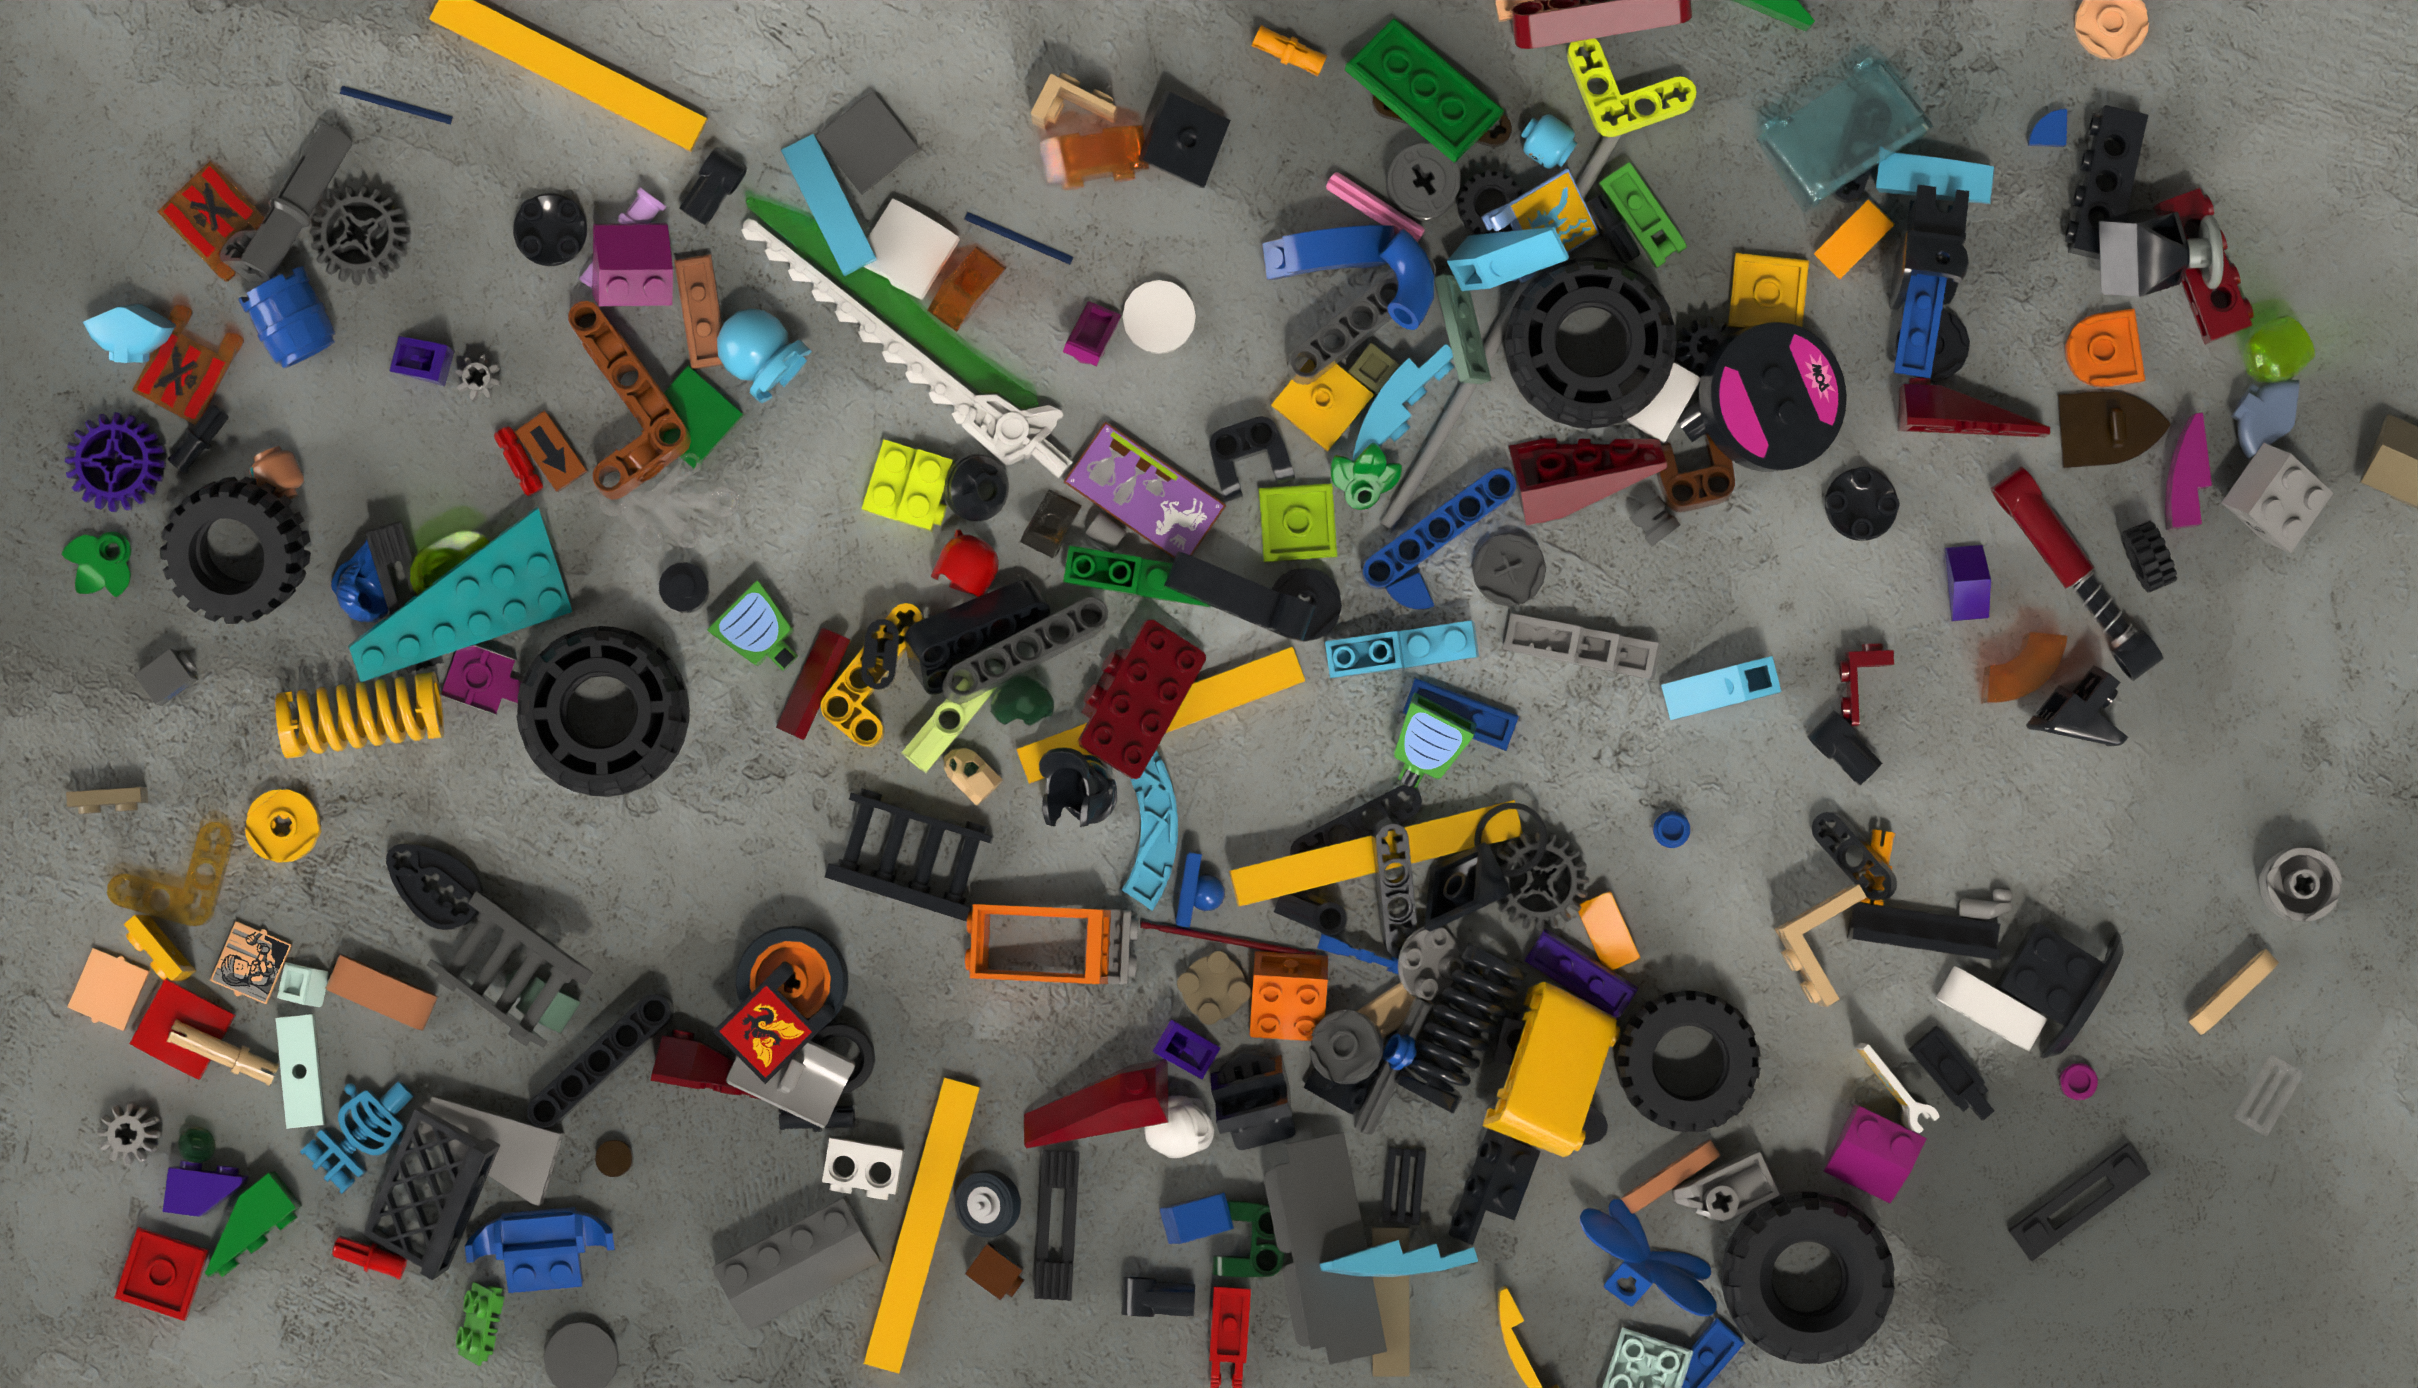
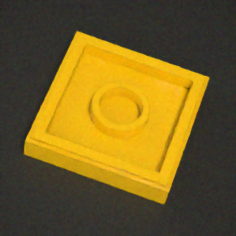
M1735 253L1727 327L1744 329L1771 322L1789 323L1802 327L1809 260Z

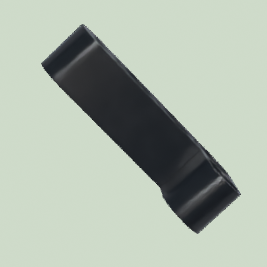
M1180 551L1176 554L1164 584L1165 587L1296 641H1303L1317 607L1307 601L1288 594L1279 593Z
M1020 580L913 624L905 634L909 667L928 694H940L943 692V682L949 670L953 667V661L999 643L1047 618L1050 615V607L1033 582L1030 580Z

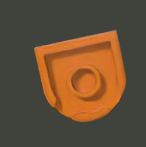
M2135 308L2094 314L2084 318L2074 326L2066 341L2065 357L2071 372L2076 378L2087 385L2099 388L2146 381Z

